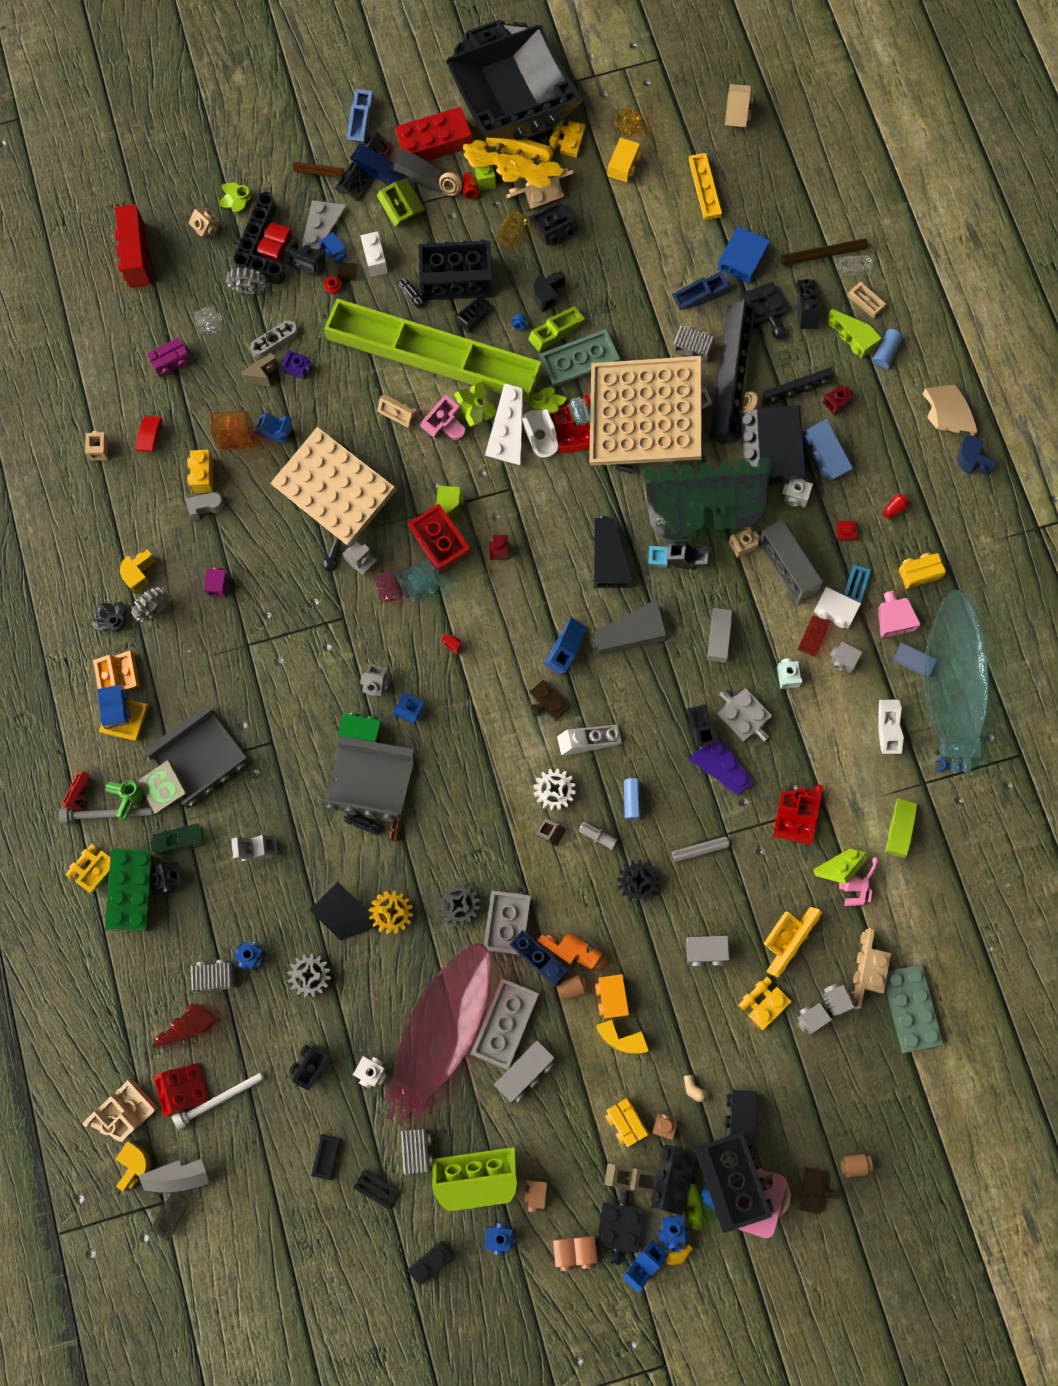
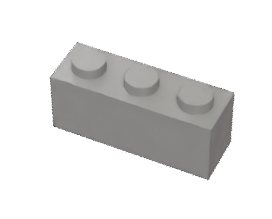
M536 1041L494 1086L511 1103L514 1100L518 1103L525 1096L523 1091L528 1086L532 1088L540 1080L539 1074L542 1071L547 1073L554 1066L552 1061L555 1058Z

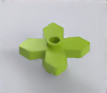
M482 382L470 387V391L465 388L454 394L458 404L461 405L459 408L460 414L467 419L470 427L481 423L482 417L489 420L494 418L497 413L494 405L485 401L487 391Z

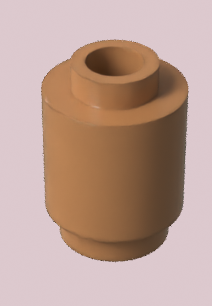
M578 975L562 980L560 984L556 985L561 1000H570L585 994L584 990L587 989L584 978H579Z
M870 1155L844 1156L843 1161L840 1162L841 1171L848 1178L865 1176L873 1172Z

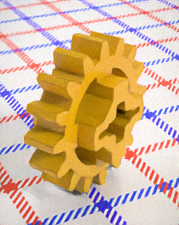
M394 890L391 895H389L388 891H385L383 896L379 894L377 900L372 901L375 907L369 909L370 912H373V915L369 918L375 919L376 922L373 926L379 925V932L386 929V934H390L391 930H393L394 934H397L399 929L402 931L405 929L404 924H410V920L407 918L412 917L413 914L408 910L413 907L411 905L407 906L406 903L409 899L403 900V893L396 896V891ZM388 900L387 906H380L383 901ZM390 908L392 909V912L395 913L392 917L390 916V913L387 912ZM402 918L399 924L394 925L395 919Z

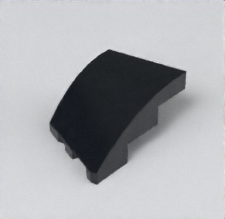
M338 881L309 910L339 940H344L350 936L375 928L373 926L376 922L375 919L369 918L372 914Z

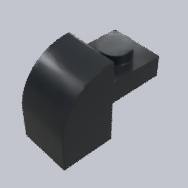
M562 270L550 274L548 278H545L543 274L536 278L534 282V300L541 312L557 305L555 290L565 285V275Z
M687 541L669 542L667 560L678 568L695 570V567H710L712 548L710 546L692 547Z
M707 704L687 708L691 724L690 729L696 746L704 747L718 743L714 724L710 721Z

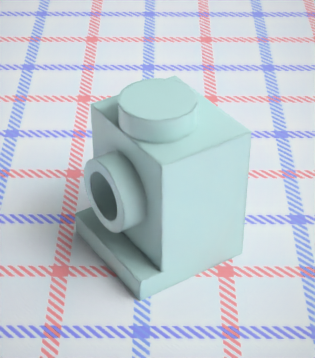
M792 658L783 659L782 663H779L777 666L780 689L800 687L802 679L800 677L798 661L793 662ZM787 670H793V673L789 674Z

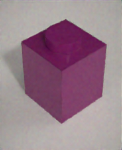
M218 567L206 570L203 590L207 596L226 598L229 579L226 571Z

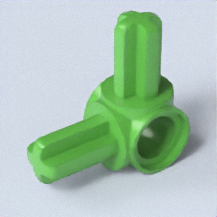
M110 781L106 784V792L119 795L122 800L116 816L122 820L127 819L132 806L143 800L144 793L142 789L133 781H126L123 784Z

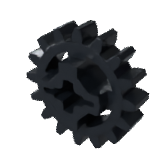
M632 860L630 867L625 864V871H619L622 878H617V882L622 884L618 886V890H624L622 896L628 895L629 902L634 898L636 904H638L639 899H642L645 903L647 896L652 899L654 897L652 892H658L655 886L660 885V881L656 880L659 877V873H653L655 867L649 868V862L642 865L641 860L638 861V864H635ZM636 869L632 876H627L630 871ZM643 870L646 871L650 875V877H646L643 873ZM638 873L640 874V880L643 881L639 886V890L637 889V883L633 882L636 881ZM626 885L631 886L634 890V893L629 891ZM645 887H651L646 893L641 894Z

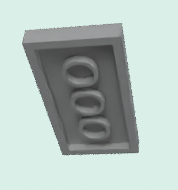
M502 978L471 1055L509 1070L539 993Z

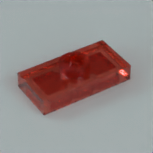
M813 615L797 650L815 657L830 622Z

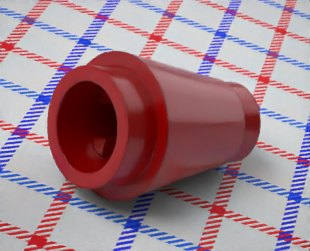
M466 172L463 174L462 193L467 199H475L479 195L480 189L473 174Z
M902 493L894 495L881 513L887 520H890L908 509L910 502Z

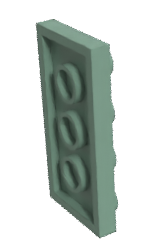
M606 329L539 354V358L553 388L591 374V363L620 361Z
M922 964L888 971L885 989L902 1054L943 1045Z

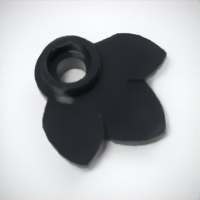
M121 601L114 606L109 603L99 605L97 609L99 617L92 621V626L99 631L108 629L113 632L121 631L125 626L123 617L126 613V606Z

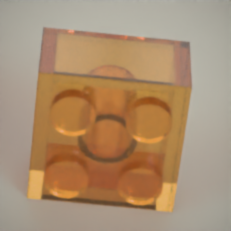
M248 411L211 413V435L218 448L229 450L237 447L240 449L254 447V424Z

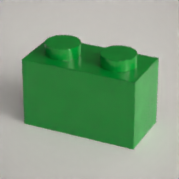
M349 712L342 715L338 736L379 743L383 725L377 717L367 716V718L360 717L357 713Z

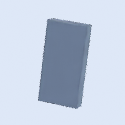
M901 643L892 661L928 677L936 659Z

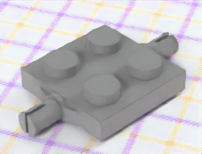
M746 688L733 697L725 689L719 694L727 703L717 715L743 743L755 734L763 742L770 737L762 728L772 715Z

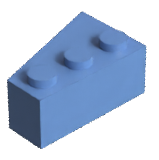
M827 419L802 431L803 445L827 481L852 469Z

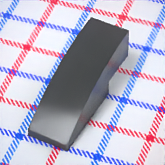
M400 148L393 170L409 176V180L442 193L439 179L444 173L424 159Z

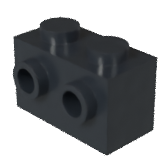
M312 1041L302 1047L299 1053L301 1055L297 1063L294 1062L289 1069L290 1080L308 1091L330 1057L328 1050Z

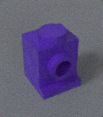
M288 349L282 367L284 373L305 379L306 375L311 372L312 363L309 357L294 353Z

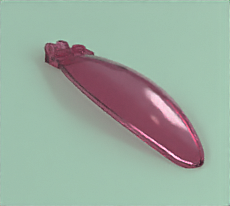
M483 944L470 945L453 957L427 986L408 1018L397 1050L394 1077L383 1098L393 1103L386 1117L387 1119L393 1118L397 1106L404 1108L402 1115L398 1119V1125L402 1126L409 1111L420 1117L429 1096L455 1071L474 1039L484 1011L490 980V955L488 949Z

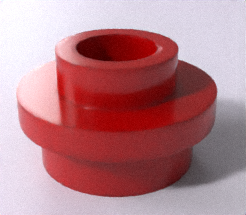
M330 276L324 281V288L330 294L338 293L342 287L341 280L338 277Z

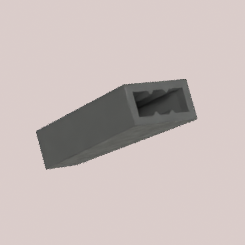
M657 600L596 631L594 639H592L593 649L598 651V655L665 641L666 633Z

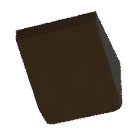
M340 262L337 270L338 278L340 280L356 281L358 264Z
M545 818L536 836L557 846L565 829L560 824Z

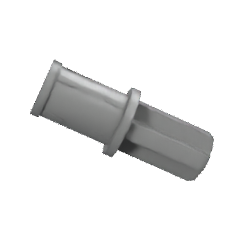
M583 822L579 828V832L593 839L594 843L598 842L610 848V850L614 848L618 840L603 832V829L599 830L586 822Z

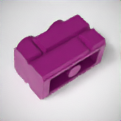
M179 337L147 353L159 377L168 376L173 370L184 368L191 362Z

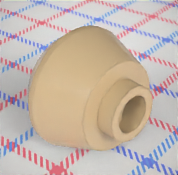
M444 173L439 179V186L444 194L456 196L462 189V180L457 173Z
M752 391L745 393L742 413L761 409V401L757 394Z

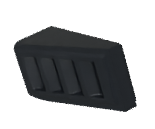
M478 297L455 316V322L469 333L493 307L481 297ZM479 304L483 305V306L485 307V309L483 310V309L480 308L478 305H479Z

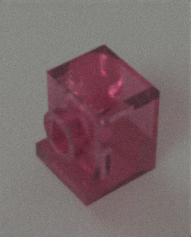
M393 571L374 575L381 602H392L399 598Z

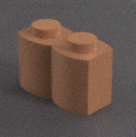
M595 1236L553 1240L555 1266L560 1267V1271L573 1270V1265H581V1269L593 1268L594 1263H598Z

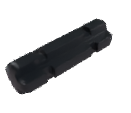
M406 278L398 281V286L404 290L403 292L411 302H414L413 304L416 308H421L425 304L424 300L419 296L414 287L409 284V281Z
M346 813L344 816V822L350 825L353 824V826L367 832L369 830L374 835H378L381 830L379 824L372 823L370 820L358 815Z

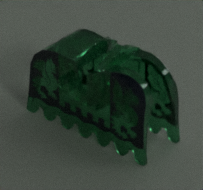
M762 457L758 460L757 466L752 467L747 459H742L739 461L737 469H733V466L728 461H722L717 471L709 463L705 462L701 464L700 470L697 473L689 464H685L681 467L679 474L670 466H665L660 476L652 468H644L643 474L647 491L649 520L653 530L661 537L670 540L691 538L693 548L699 547V532L704 531L708 526L707 509H713L716 539H721L722 534L726 533V530H746L755 527L765 517L768 509L771 461H769L768 457Z

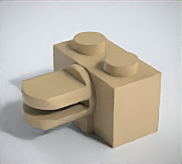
M729 85L725 125L746 127L747 121H750L751 110H748L749 104L753 103L754 93L751 92V86Z

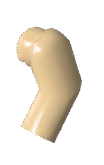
M694 1075L684 1076L687 1095L697 1102L707 1100L708 1092L695 1086Z

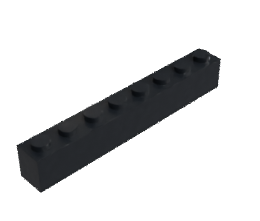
M745 300L727 306L710 437L721 444L739 440L741 414L743 411L756 310L753 305Z

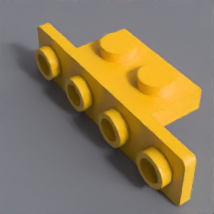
M810 907L801 921L785 911L763 943L777 955L766 971L768 974L779 977L784 973L791 958L797 954V949L807 939L812 927L818 923L819 917L822 914L821 910Z

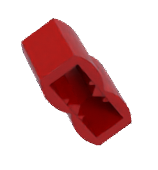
M271 222L264 230L263 239L257 244L256 249L259 256L281 263L286 252L285 248L293 237L291 228Z

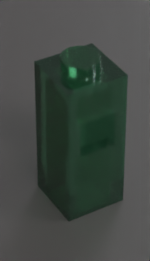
M198 823L153 834V841L150 842L152 851L160 857L206 846L203 828Z

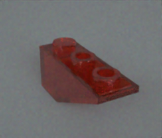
M198 1002L196 1004L192 1003L185 1009V1014L181 1018L178 1017L173 1020L169 1025L170 1028L165 1033L161 1032L154 1039L155 1043L152 1047L160 1049L202 1036L217 1020L202 1004Z

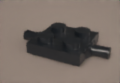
M621 1190L620 1203L611 1204L603 1202L597 1246L613 1250L611 1264H615L616 1259V1265H620L621 1252L630 1251L638 1253L644 1209L634 1208L628 1204L630 1191H626L625 1196V1190Z

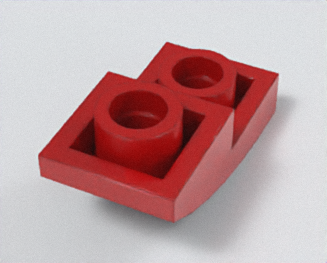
M144 416L137 436L136 451L154 452L159 442L157 434L163 424L162 417Z

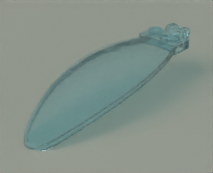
M953 590L943 600L930 631L924 660V692L931 721L940 738V758L951 759L952 773H958V759H963V772L970 774V759L981 758L979 736L982 731L987 708L988 666L984 640L974 605L968 595L960 590Z

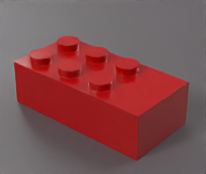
M461 107L395 126L399 147L425 161L463 151L464 144L473 143L472 134Z
M136 204L115 207L117 230L114 233L119 246H116L117 255L120 257L118 262L119 272H122L124 282L127 281L130 288L151 285L145 222Z

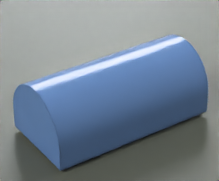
M888 329L871 363L888 370L903 340L902 333L895 329Z
M638 778L624 780L625 820L636 821L641 819L640 782Z

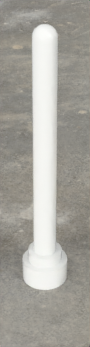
M256 1074L187 1113L178 1112L172 1115L176 1128L181 1130L187 1127L186 1124L189 1123V1120L264 1080V1074Z

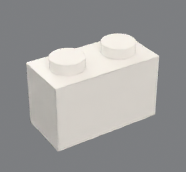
M378 231L360 235L370 277L387 274Z
M826 587L814 612L822 619L833 621L838 627L849 628L861 603Z

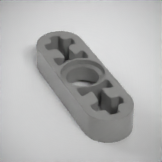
M290 320L284 321L252 341L250 350L253 356L262 358L296 337L298 333L296 324ZM289 327L290 329H292V331H286V328ZM271 336L279 337L275 343H271L269 339ZM259 346L262 350H256V347Z

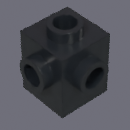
M178 862L160 863L151 868V881L154 885V891H163V894L172 893L175 891V888L182 885V876L179 871Z

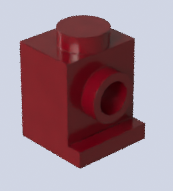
M840 385L830 393L825 394L822 403L835 416L852 403L853 392L849 387L845 388L843 385Z
M493 535V541H489L490 560H508V535Z

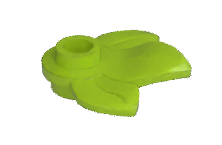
M233 182L223 184L221 187L226 195L218 204L223 208H232L233 213L240 212L245 208L246 202L252 198V191L245 185L239 186Z
M548 387L533 394L530 405L534 409H541L542 412L547 409L548 413L552 414L558 412V407H561L567 399L564 396L556 395L553 387Z

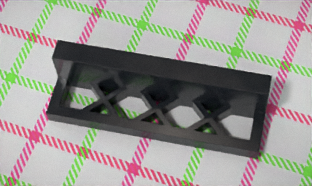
M378 132L369 134L338 182L335 190L338 193L346 192L355 201L359 200L392 145ZM379 141L385 146L383 152H378L377 144ZM372 155L375 156L376 163L374 166L369 165L368 158ZM361 169H366V179L361 180ZM352 183L358 184L357 193L350 189Z

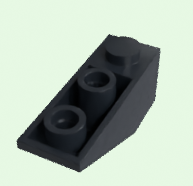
M797 280L800 329H818L820 305L815 280Z

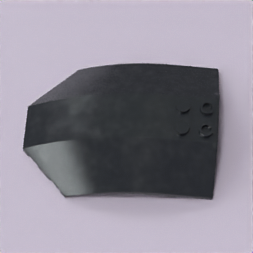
M496 20L467 31L464 34V40L455 47L453 56L448 57L446 60L454 82L485 138L514 139L517 141L529 138L556 127L561 120L583 102V97L571 82L553 52L542 29V25L528 27L526 23L520 22L505 24L504 20Z

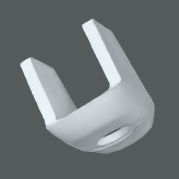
M538 409L525 413L522 416V424L535 454L539 457L553 455L558 449L555 427L548 410L545 409L542 412ZM539 430L545 433V437L541 440L536 439L534 436Z

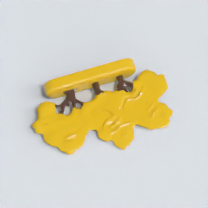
M486 138V143L482 140H474L472 144L463 145V149L466 151L464 156L469 160L472 167L497 165L496 171L503 175L504 182H515L520 178H525L529 184L545 188L552 185L551 179L548 178L549 176H561L564 172V169L557 162H550L553 158V151L549 146L531 140L522 139L517 141L514 139ZM490 149L497 150L492 153L487 152Z

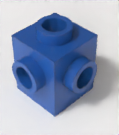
M244 941L243 945L240 944L235 951L236 957L234 958L239 961L238 966L247 971L249 968L255 971L257 968H260L266 954L261 951L262 946L254 941H251L250 944ZM249 951H250V952H251V957H250V958H246L247 954H248Z
M683 1216L662 1217V1230H659V1242L664 1243V1251L679 1252L685 1249L686 1241H689V1230L684 1228Z
M496 1223V1227L487 1226L484 1249L493 1250V1254L505 1255V1252H510L511 1247H515L516 1234H512V1229L508 1228V1224ZM497 1236H503L504 1242H498Z

